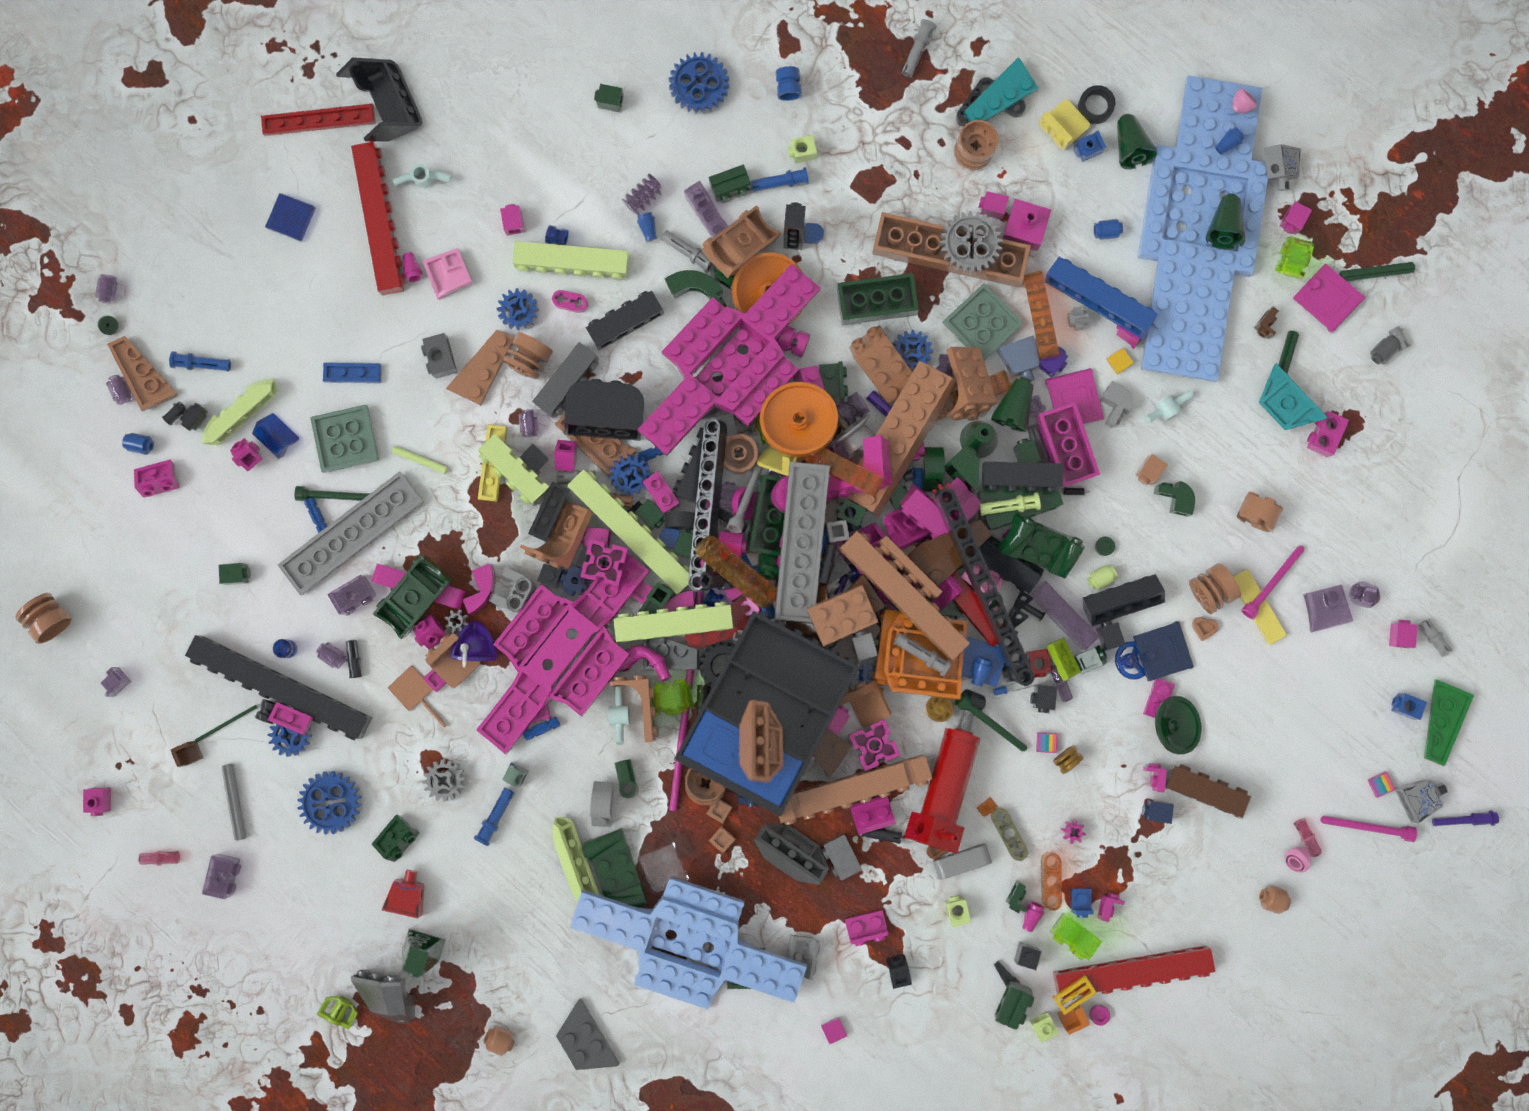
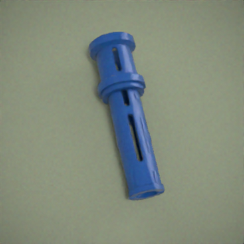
M803 167V170L792 172L787 170L786 174L751 180L753 192L785 185L793 187L801 183L809 184L807 169Z
M172 351L169 357V365L171 368L184 367L187 370L203 368L229 372L231 360L196 357L192 353L186 355L177 354V352Z
M504 787L487 820L482 821L480 831L473 837L476 841L489 846V840L494 831L498 830L497 825L515 792Z

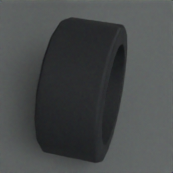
M1093 85L1082 93L1078 102V111L1089 123L1101 124L1112 115L1116 105L1115 97L1107 87ZM1089 96H1102L1107 102V110L1101 115L1088 111L1086 100Z
M666 512L665 528L693 530L695 512Z

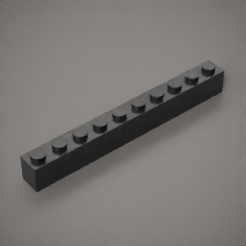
M202 635L194 636L185 654L186 657L190 658L191 663L198 666L203 664L207 666L208 671L214 674H218V672L224 674L226 680L231 682L238 681L242 683L241 687L250 691L255 689L259 691L258 695L266 699L270 697L276 699L277 703L285 706L288 705L294 708V710L313 717V722L318 724L323 722L332 731L338 732L340 730L344 732V736L351 740L363 738L373 718Z

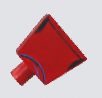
M406 869L404 879L397 878L393 881L382 911L414 918L422 916L424 884L415 882L417 871Z

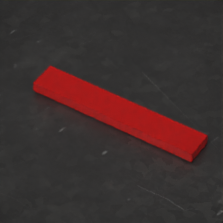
M373 104L261 116L262 134L264 136L376 124Z

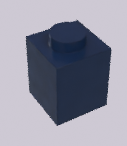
M1146 800V804H1143L1142 815L1148 821L1172 824L1174 804Z

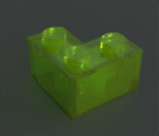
M1065 913L1060 915L1050 930L1054 935L1052 939L1060 945L1063 943L1067 944L1070 947L1068 950L1080 960L1085 958L1089 961L1103 942Z

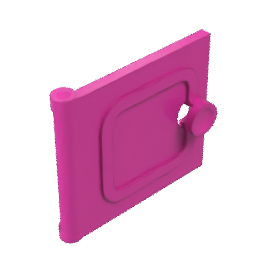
M1326 263L1293 297L1298 304L1322 323L1330 333H1333L1366 298Z
M1091 368L1045 379L1053 409L1076 402L1083 424L1104 419Z

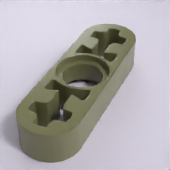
M1003 808L994 809L991 813V820L1010 856L1017 861L1024 860L1028 855V849L1008 811ZM997 812L1005 813L1003 817L1006 824L1010 822V825H1005L1001 830L999 826H1003L1002 822L995 819L998 816ZM1007 829H1013L1015 832V836L1011 840H1007L1004 837V832ZM1016 842L1020 849L1023 848L1022 855L1020 857L1017 854L1014 855V852H1016L1014 845L1009 847L1008 844Z

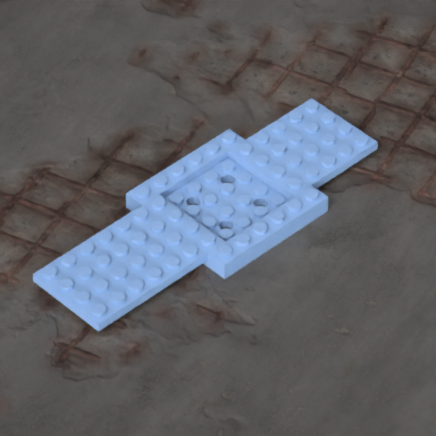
M1190 75L1186 77L1176 146L1157 145L1156 147L1157 156L1152 162L1137 258L1157 261L1150 308L1158 313L1145 337L1140 370L1211 382L1218 381L1234 274L1249 277L1254 273L1267 188L1266 162L1252 160L1262 87ZM1238 89H1245L1257 102L1255 110L1246 114L1242 112L1238 114L1232 108L1234 104L1232 99ZM1237 127L1245 137L1242 144L1220 155L1216 151L1215 146L1229 129ZM1182 187H1189L1191 189V194H1184L1182 191ZM1222 192L1236 194L1241 199L1246 239L1243 246L1240 247V244L1236 245L1232 250L1212 247L1213 243L1210 241L1207 243L1205 239L1220 203L1219 195ZM1177 223H1183L1186 226V230L1179 231L1176 226Z

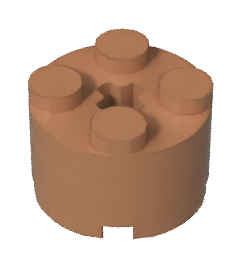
M745 434L727 437L724 468L736 475H744L753 470L758 459V448L755 441ZM743 451V457L736 458L735 452Z
M1249 491L1236 517L1244 523L1247 520L1256 529L1273 532L1283 507L1275 504L1276 500L1270 497L1262 499L1258 494Z

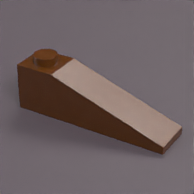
M980 519L969 523L975 540L980 547L992 533ZM963 528L957 531V536L961 539L965 534ZM949 533L939 535V537L922 542L907 555L936 586H939L962 565ZM971 546L966 547V556H970L972 554L973 550Z

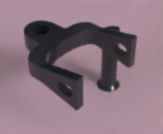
M1020 590L1014 605L1008 612L1014 629L1029 617L1021 609L1038 618L1039 622L1046 614V612H1041L1028 604L1033 600V597ZM1025 596L1027 599L1023 601L1021 597ZM1018 614L1022 616L1020 619L1016 618Z

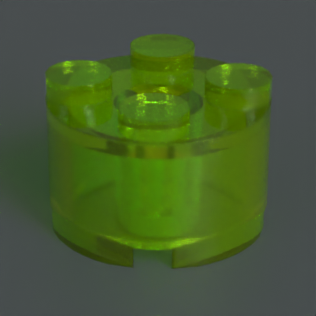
M1292 236L1287 237L1285 243L1282 244L1280 254L1283 255L1277 261L1275 271L1278 274L1302 280L1306 273L1303 272V268L1308 267L1314 242Z
M685 679L674 680V683L667 685L664 682L654 685L653 700L656 715L661 716V712H666V716L688 712V707L691 710L694 709L691 685L685 683Z

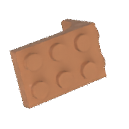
M880 325L877 327L873 326L862 338H856L849 348L856 362L886 402L890 404L900 395L912 374V370L888 339Z
M950 347L946 351L958 386V400L955 407L945 416L946 419H953L954 421L962 419L972 421L979 418L981 413L989 411L997 403L980 347Z
M565 501L546 543L538 548H529L521 544L520 548L525 550L524 554L558 569L561 566L569 569L593 511Z
M646 675L633 676V680H627V677L614 678V682H609L610 686L627 685L639 693L642 700L645 742L656 741L655 737H659L658 725H654V718L657 717V707L653 706V698H656L655 686L651 685V679H646Z

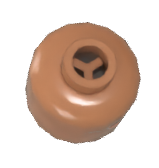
M1269 885L1261 890L1259 894L1261 906L1265 910L1281 914L1290 907L1291 898L1284 889Z
M495 1026L493 1029L490 1028L484 1038L486 1049L499 1056L504 1055L507 1051L510 1052L515 1041L512 1040L513 1034L511 1031L499 1026Z

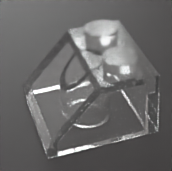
M674 842L638 857L652 893L665 890L670 876L684 881L689 879Z

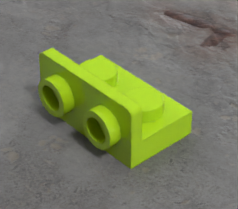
M1064 637L1047 645L1049 655L1053 659L1063 681L1081 672Z

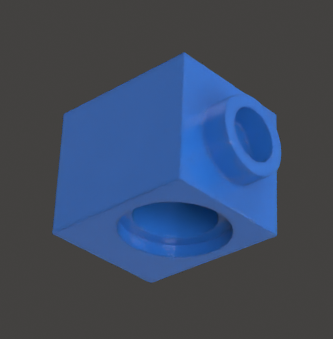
M1398 693L1392 700L1393 708L1391 711L1413 720H1421L1427 702L1406 693ZM1406 701L1410 703L1408 711L1405 709Z

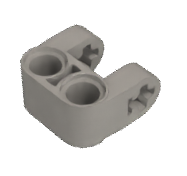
M505 566L501 575L515 581V584L507 599L492 592L488 601L518 613L535 592L536 585L531 579ZM528 582L529 588L523 592L522 584ZM519 599L520 606L514 609L513 602Z

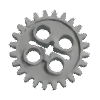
M969 211L968 216L962 212L961 218L954 215V222L948 220V226H944L943 231L945 233H941L940 236L944 240L940 241L939 245L945 247L941 249V253H947L944 260H951L949 266L956 264V271L962 267L963 273L966 272V269H969L970 274H973L974 269L980 273L982 267L987 270L989 267L988 263L991 265L995 263L993 258L998 259L999 254L997 252L1002 250V247L998 245L1003 242L998 237L1002 233L996 232L998 225H991L993 219L986 220L987 214L981 218L979 211L975 216H973L972 211ZM969 226H972L973 259L970 258V242H968L970 238ZM963 230L966 236L960 237L956 231ZM976 230H983L985 235L978 236ZM960 248L964 249L966 251V255H959L957 253V250ZM982 248L986 254L979 255L976 249Z

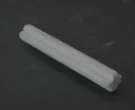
M232 764L223 765L221 769L234 840L238 841L245 839L246 834L234 768Z

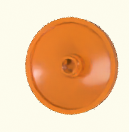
M767 252L753 256L736 272L732 282V300L736 310L746 313L791 264L801 272L802 270L793 260L779 253Z
M792 382L778 387L766 398L760 411V427L765 440L772 448L784 455L792 457L813 455L824 449L831 442L837 431L838 412L835 402L825 390L811 383Z

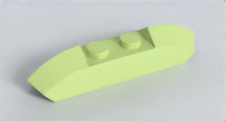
M264 379L244 389L245 394L238 396L231 407L222 410L219 417L214 415L203 431L201 443L220 445L276 396L275 380Z
M555 817L553 840L574 897L578 901L582 889L599 895L587 859L584 857L582 845L573 821L566 817Z

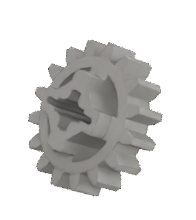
M442 759L440 764L435 761L433 762L434 767H427L430 772L423 774L427 777V780L422 781V783L428 786L424 790L431 791L429 797L436 795V801H439L442 797L443 801L446 802L448 801V796L453 800L455 799L454 794H461L459 788H465V785L461 783L463 780H466V777H461L464 770H458L459 764L453 766V760H449L447 764L445 759ZM441 767L449 768L446 772L438 770ZM432 777L434 778L435 782L434 786L432 784ZM441 777H447V783L442 784L441 782L443 780ZM442 789L451 791L449 793H440Z

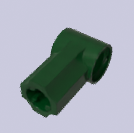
M631 759L615 762L620 795L624 798L635 797L638 794L639 787L636 784ZM627 784H631L634 788L631 795H627L624 791Z

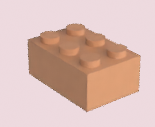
M862 585L855 586L806 608L823 646L878 622Z

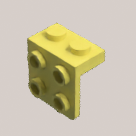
M1067 99L1062 101L1050 113L1046 111L1038 123L1042 130L1063 151L1090 127V123Z
M769 445L759 456L756 463L761 467L788 476L790 462L801 463L805 457L784 455L775 451Z

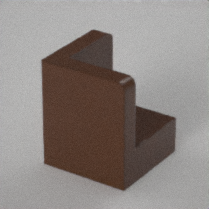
M189 741L170 749L177 767L188 766L204 759L198 743L195 741Z

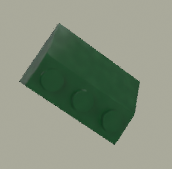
M965 446L945 465V472L953 481L958 477L968 487V490L973 493L979 487L978 453L972 447L968 448Z

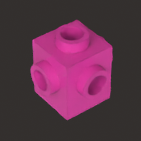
M245 438L236 442L230 450L233 456L231 458L238 467L242 466L246 471H250L262 460V457L258 452L260 448L253 441L249 442Z
M429 615L413 628L416 642L421 647L424 645L429 650L438 645L441 639L447 635L442 625L432 615Z

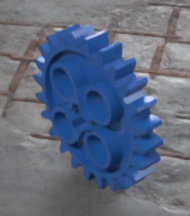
M694 52L693 58H690L687 54V60L684 61L680 58L681 65L675 63L674 67L676 70L670 71L673 76L669 77V82L672 83L669 85V89L673 90L671 96L676 97V104L681 102L680 106L682 109L687 106L688 112L692 108L695 110V114L698 113L699 109L705 114V108L712 112V106L714 105L718 108V101L724 102L723 96L728 95V91L725 90L729 89V83H726L729 81V76H725L727 69H722V62L717 64V57L711 60V54H708L706 58L703 52H701L700 57H697V54ZM698 68L705 69V71L702 73H699L696 70ZM684 79L691 81L689 84L681 83ZM710 82L717 83V85L714 87L708 86ZM696 93L702 94V97L696 99L693 97V95Z
M324 771L322 776L319 773L315 774V779H308L310 785L303 784L306 790L299 791L303 798L297 799L298 802L302 803V806L297 807V809L303 810V813L299 816H306L303 823L310 822L309 829L317 827L316 833L321 832L322 829L324 835L328 834L330 830L332 834H336L337 829L342 832L344 831V826L347 828L351 826L349 821H356L353 815L360 814L356 810V807L362 806L361 803L357 802L362 796H356V792L360 789H353L356 782L349 783V776L343 779L342 772L338 773L337 776L335 771H331L330 775L327 771ZM336 786L341 788L340 796H336L334 793ZM317 789L322 792L320 800L315 796ZM346 798V802L313 807L314 803ZM339 805L344 808L342 816L337 812ZM319 809L325 812L323 819L318 816Z

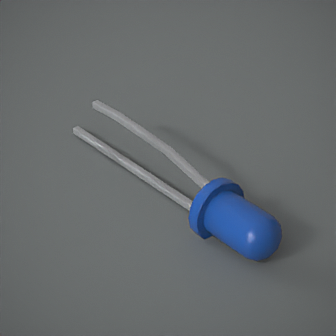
M1015 682L1006 686L1003 685L1002 687L996 688L993 690V693L996 696L1003 693L1007 694L1011 691H1019L1022 689L1034 686V684L1018 690L1007 691L1006 687L1016 684Z

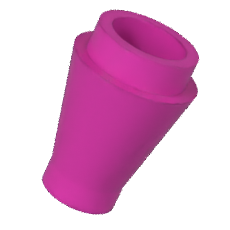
M408 252L403 254L404 277L407 278L408 282L419 281L422 278L423 272L414 257V253Z
M1030 901L1029 905H1026L1027 911L1022 928L1028 932H1033L1045 913V907L1037 902Z

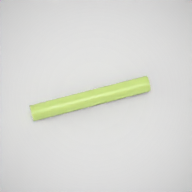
M394 446L392 449V453L444 474L447 471L448 467L397 446Z

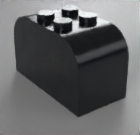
M592 379L591 381L576 382L569 388L566 395L564 435L641 441V434L637 429L643 424L644 398L642 393L635 386L617 380L603 382L600 379Z

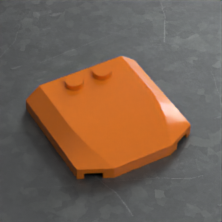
M899 613L887 632L883 672L891 692L960 700L964 650L954 660H951L952 663L944 676H941L937 670L932 667H926L924 661L898 645L893 644L897 635L902 633V635L930 652L936 651L937 655L945 660H949L903 613ZM951 619L954 623L953 627L967 635L968 621Z

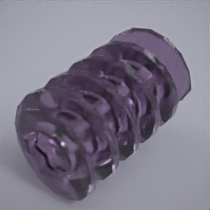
M650 173L647 174L648 180L642 179L643 185L637 183V190L631 189L632 195L627 193L625 194L626 200L621 198L628 209L637 215H640L638 208L645 210L644 203L651 205L649 198L656 200L655 193L662 195L660 190L662 186Z

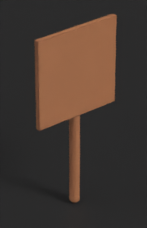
M411 665L388 689L408 711L421 702L443 727H446L444 721L423 700L433 689Z

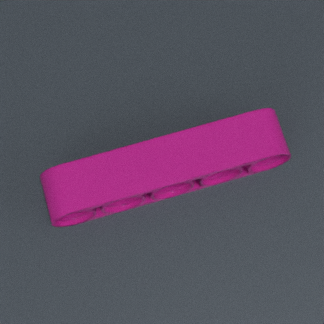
M376 564L371 582L393 589L406 572ZM449 586L435 602L460 609L466 591Z

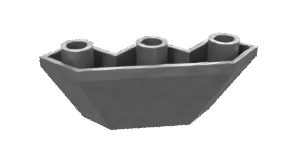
M358 970L356 974L351 976V982L371 1012L396 1023H411L415 1019V995H409V992H405V978H399L398 975L384 976L383 972L369 973V970Z

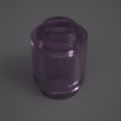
M106 274L100 275L95 292V297L98 298L99 302L110 304L111 301H115L118 285L116 277Z
M114 375L108 378L109 381L106 382L113 401L121 405L132 400L131 390L124 377Z
M534 409L522 410V414H519L522 437L538 436V413H534Z
M330 642L322 643L316 651L318 653L317 658L332 668L339 669L347 658L342 650Z

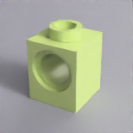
M813 135L791 139V146H788L790 158L793 157L794 163L817 159ZM799 147H805L807 151L801 153L797 149Z
M954 895L949 897L948 901H944L952 927L971 923L964 897ZM956 905L962 906V912L958 915L952 912Z
M1047 1011L1029 1019L1041 1043L1059 1035Z

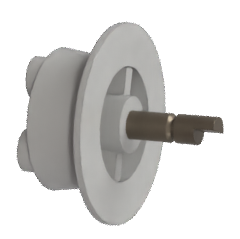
M838 412V425L843 431L826 447L838 446L846 460L853 457L858 450H863V439L876 436L865 425L870 414L863 416L849 426Z

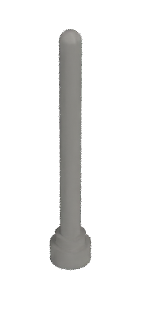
M757 464L738 511L728 522L727 528L733 533H741L744 527L743 516L763 470V467Z

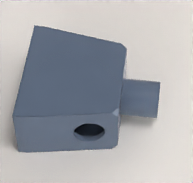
M1034 335L999 347L997 353L1011 377L1021 375V377L1030 379L1031 382L1035 381L1032 370L1039 367V358Z

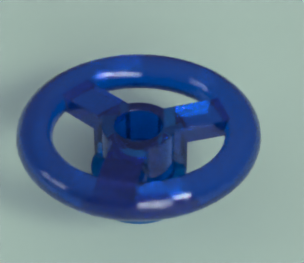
M1135 641L1125 642L1126 645L1120 646L1116 651V668L1127 679H1140L1145 676V672L1139 663ZM1133 647L1132 653L1122 655L1126 648ZM1124 668H1125V669L1135 668L1138 673H1137V674L1128 673L1127 671L1124 670Z

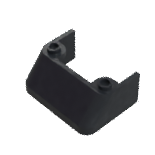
M352 57L336 73L337 77L352 78L359 90L370 92L382 119V122L363 138L365 142H388L412 132L422 125V118L400 67L393 60Z

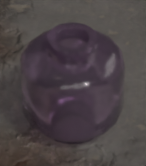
M1359 581L1350 588L1349 596L1355 605L1369 609L1380 601V591L1376 585Z

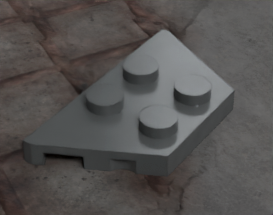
M581 998L578 999L556 1035L561 1046L576 1070L617 1067L620 1064L583 1000Z

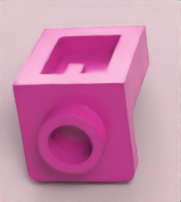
M1149 763V767L1143 766V770L1154 772L1150 779V786L1153 787L1152 791L1165 793L1167 769L1161 768V764Z
M1108 893V896L1102 895L1097 918L1101 921L1109 922L1110 918L1114 915L1113 903L1124 905L1125 901L1120 899V895Z

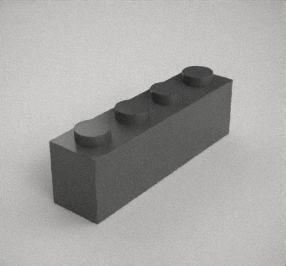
M578 342L533 399L534 405L551 418L555 415L558 416L564 408L563 405L566 402L569 388L576 382L587 380L586 375L590 371L593 372L599 364L597 362L599 360L598 356Z

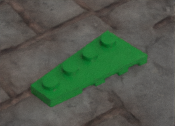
M1437 679L1434 680L1424 759L1441 766L1446 765L1473 700V694Z

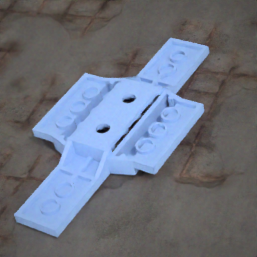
M672 876L669 877L663 896L653 909L637 908L582 889L570 925L571 929L637 950L639 971L634 985L705 1009H709L712 997L725 980L795 1003L807 968L805 963L751 946L739 938V917L745 902L744 900ZM674 930L677 937L675 939H668L666 932ZM704 943H712L714 949L711 952L705 951L703 949ZM654 946L656 948H661L673 952L674 954H679L691 958L692 960L700 961L709 964L713 967H717L718 970L649 947Z

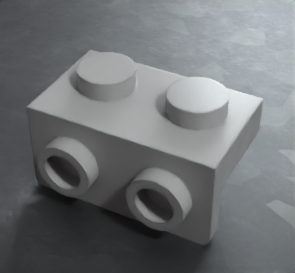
M790 935L786 957L807 964L804 978L808 980H813L816 972V959L820 951L819 941L808 936Z

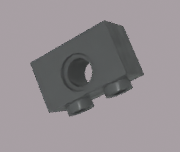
M445 333L422 339L424 345H421L423 355L427 356L428 359L426 368L429 374H432L437 379L458 373L450 342ZM441 352L442 358L434 360L435 354Z

